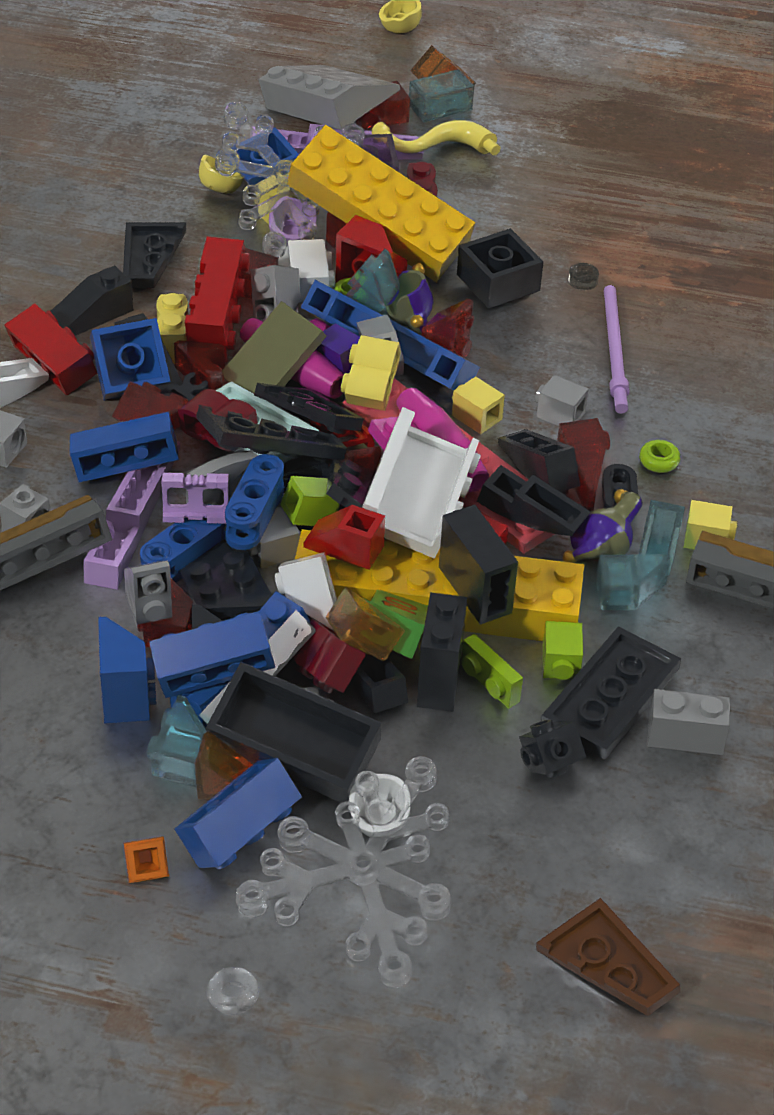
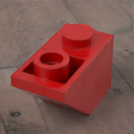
M350 505L319 519L303 542V548L318 553L325 552L327 556L370 570L384 547L385 515Z

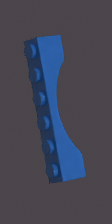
M314 280L301 305L302 309L332 325L336 323L359 337L356 322L384 316L317 280ZM390 319L396 331L405 364L452 390H455L459 385L465 384L477 375L481 367Z

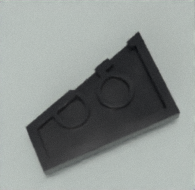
M264 383L256 384L254 396L307 417L311 421L327 426V430L331 432L346 434L347 430L361 431L364 418L312 389Z

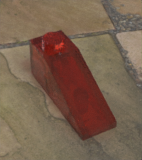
M598 418L559 423L557 441L572 446L575 449L580 486L575 487V491L582 506L592 511L596 504L606 450L610 449L609 434L606 430L603 431Z

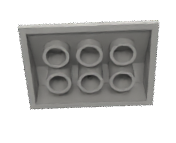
M326 65L275 66L258 79L267 109L318 124H326L339 130L344 129L401 90L399 84Z

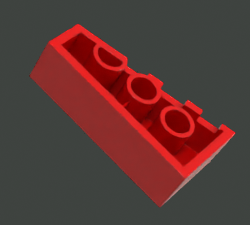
M208 236L206 238L200 261V274H197L195 280V295H191L189 308H191L190 315H186L184 322L189 358L227 362L229 350H235L237 334L236 331H233L234 323H240L241 305H238L239 297L244 298L246 279H242L243 272H248L250 267V253H245L244 240Z

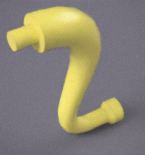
M453 120L441 123L412 141L398 139L383 122L376 123L371 132L372 136L378 141H384L389 147L402 153H418L447 141L467 144L482 154L491 153L492 155H497L501 149L493 132L482 125L466 120Z

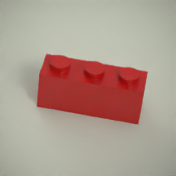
M34 303L4 324L13 346L26 358H33L49 374L48 379L66 396L98 374L93 363L94 354L89 346L85 343L80 345L72 331L68 327L62 328L49 310L44 312Z

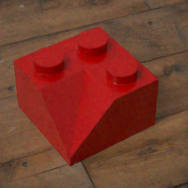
M355 215L336 234L335 283L344 278H358L369 286L370 297L388 304L398 290L397 279L403 271H407L408 260L393 252L381 224Z

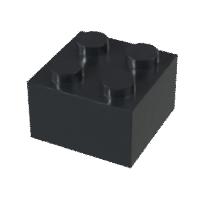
M510 228L460 244L458 248L457 276L487 308H491L540 291L544 261Z

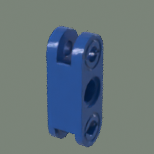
M270 454L258 455L250 461L225 509V539L230 547L237 550H247L257 546L284 493V464L279 457ZM239 533H247L249 536L243 538L237 535Z
M184 518V523L172 524L141 547V565L157 561H168L172 586L181 579L179 570L225 539V530L223 528L226 524L207 523L205 520H188V518Z

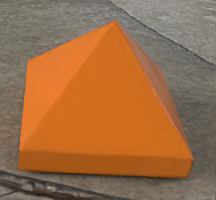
M164 836L123 843L129 883L169 877Z

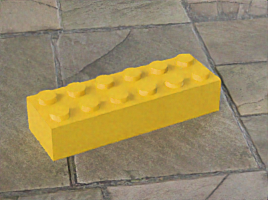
M326 124L290 166L287 185L345 223H348L357 215L381 224L393 252L408 260L407 264L412 267L418 263L422 264L425 268L424 275L436 283L458 257L459 245L470 241L476 222Z

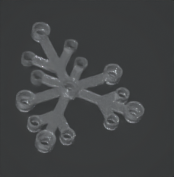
M231 102L225 107L224 122L230 129L239 130L244 137L234 132L224 134L222 139L223 149L216 154L215 168L219 174L226 177L238 172L267 178L255 185H248L244 188V203L255 207L242 210L239 214L238 224L244 230H251L256 226L258 219L274 211L271 231L263 237L261 249L268 259L277 260L286 252L287 240L282 235L285 215L287 214L299 228L298 236L302 240H313L316 236L317 225L313 221L308 220L306 216H317L321 206L287 185L290 166L293 161L281 160L267 145L268 136L273 131V118L269 115L258 116L255 131L247 122V107L239 102ZM356 124L346 125L342 129L341 135L362 147L365 138L363 128ZM318 126L315 129L314 137L324 126ZM233 141L235 144H229L227 142ZM245 149L258 152L268 165L241 161L237 151ZM278 187L277 195L259 204L262 195ZM290 190L303 204L302 212L289 198ZM248 194H254L256 197H250ZM307 205H314L315 208H310ZM243 218H250L252 221H245ZM303 229H310L312 232H305Z
M424 756L415 757L408 762L405 769L406 781L386 813L378 794L380 788L378 776L372 771H363L356 776V792L359 796L363 797L373 828V834L366 845L359 827V808L353 802H343L337 806L335 811L337 824L344 830L349 849L310 831L307 822L302 818L291 816L284 819L278 826L277 834L279 844L285 851L297 853L307 848L338 864L307 871L286 861L279 849H266L260 856L262 871L268 876H279L283 879L266 884L256 880H248L242 883L236 891V902L239 911L245 916L257 917L268 909L270 900L284 897L279 899L274 905L275 918L279 924L291 926L298 921L300 916L299 910L313 888L348 879L354 884L361 886L369 911V915L360 930L352 933L346 939L345 946L348 957L353 961L367 959L371 953V944L377 936L382 953L378 961L380 980L386 986L392 988L402 987L407 984L412 976L411 960L406 953L398 950L393 932L402 936L405 942L410 945H420L427 938V925L420 917L412 916L406 919L385 909L377 882L418 901L419 911L426 919L441 920L451 910V895L446 887L436 883L425 886L388 868L410 861L417 863L425 861L430 855V842L424 835L416 833L430 829L440 831L449 824L448 808L441 803L429 805L425 810V814L402 820L418 792L429 791L435 786L437 782L435 763ZM419 768L428 769L424 773H417L414 771ZM365 781H371L374 783V785L370 788H364L361 786V784ZM345 812H352L355 814L350 819H344L341 817V815ZM435 813H440L444 816L441 820L430 818ZM291 828L300 829L295 834H289L286 832ZM412 835L407 839L406 845L383 851L388 841ZM414 845H422L425 847V849L421 852H414L411 850V848ZM271 858L279 860V863L274 866L266 864ZM360 861L370 862L368 866L363 868L356 865ZM252 891L259 893L255 898L245 897V894ZM430 895H440L442 897L437 902H431L427 899ZM287 907L294 910L288 916L280 914V911ZM411 927H419L422 930L418 935H411L407 932ZM357 942L365 944V948L361 951H354L351 949V946ZM392 961H400L402 963L398 969H390L387 964Z

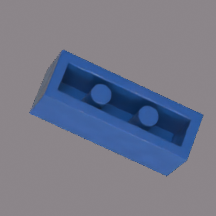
M169 412L70 434V456L79 483L179 460L177 439Z
M260 611L242 613L232 619L214 624H203L196 629L178 634H167L160 639L149 641L157 678L165 698L230 681L240 662L261 671L276 668Z
M278 758L258 760L175 827L174 830L198 868L216 867L217 869H222L237 858L236 852L244 845H251L265 835L263 829L270 823L278 822L287 817L292 812L291 806L302 796Z

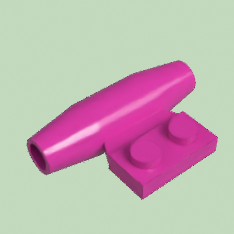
M256 318L248 319L240 330V338L246 343L264 321ZM317 318L310 320L311 323L322 331L330 327L324 321ZM318 350L311 354L291 378L297 384L333 399L343 394L341 392V383L344 374Z
M408 388L399 395L396 404L400 412L402 407L415 412L410 426L466 449L469 447L471 441L444 409L417 388ZM398 417L371 420L368 432L383 450L386 448ZM479 459L474 473L468 472L467 477L472 478L468 492L480 490L489 478V474L481 459Z

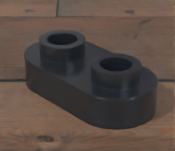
M612 464L604 469L602 477L603 508H612L617 504L614 494L619 489L638 494L637 474L631 467L624 464Z

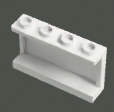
M402 407L362 508L385 515L384 538L435 559L440 549L442 516L463 508L464 503L458 500L459 497L465 498L472 482V478L467 477L468 472L474 473L481 457L480 454L475 453L479 440L472 438L469 447L465 449L410 426L415 412Z

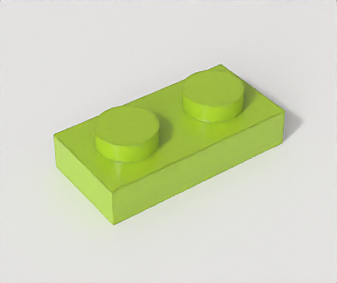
M475 633L464 639L461 665L465 672L470 676H474L486 687L493 698L499 699L508 709L520 703L523 677Z

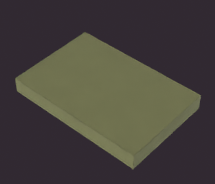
M281 301L219 375L228 383L232 381L253 394L257 383L285 386L327 335Z

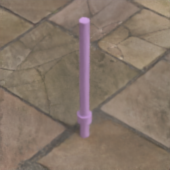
M608 285L604 288V300L612 373L609 386L610 394L614 398L615 411L622 414L628 410L627 396L630 391L629 382L624 374L616 288Z

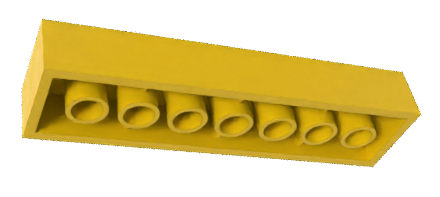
M302 529L295 559L319 554L318 552L303 548V542L311 530ZM384 539V547L370 570L326 555L341 616H347L343 613L351 594L371 601L376 590H382L427 606L430 592L459 595L439 568L440 549L434 559ZM514 556L518 561L512 614L480 625L467 607L464 631L543 641L546 621L578 623L584 564Z

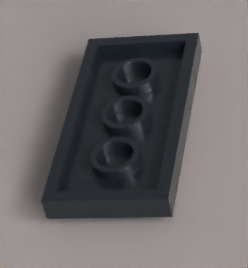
M618 626L541 716V721L552 719V722L575 721L583 748L605 760L652 703L654 689L662 690L679 670L681 658Z

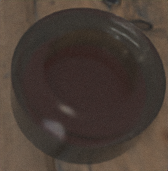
M578 263L570 267L568 283L573 288L591 290L597 286L599 271L596 267L588 263Z

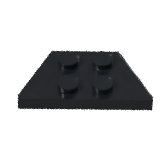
M335 457L328 468L326 494L345 508L350 505L362 508L376 471L357 465L350 460Z
M226 539L179 570L182 583L193 605L202 606L219 619L223 617L232 619L239 614L247 613L246 611L260 610L272 596L248 551L230 547Z

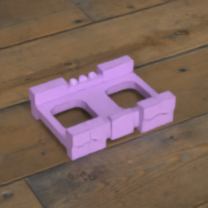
M163 473L161 480L163 522L184 523V518H188V520H203V518H207V523L226 524L225 509L229 503V474L207 473V477H204V475L198 477L196 474L192 477L188 474L184 477V473ZM169 488L187 489L188 503L170 504L167 498V490ZM203 490H223L224 503L222 505L204 504Z

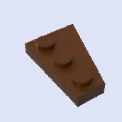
M601 898L536 942V950L646 1016H649L680 993V984Z

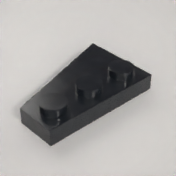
M126 222L123 273L132 281V288H155L186 234V222Z

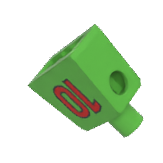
M376 590L371 601L351 594L343 614L363 622L359 631L361 637L413 659L424 632L428 606L382 590Z

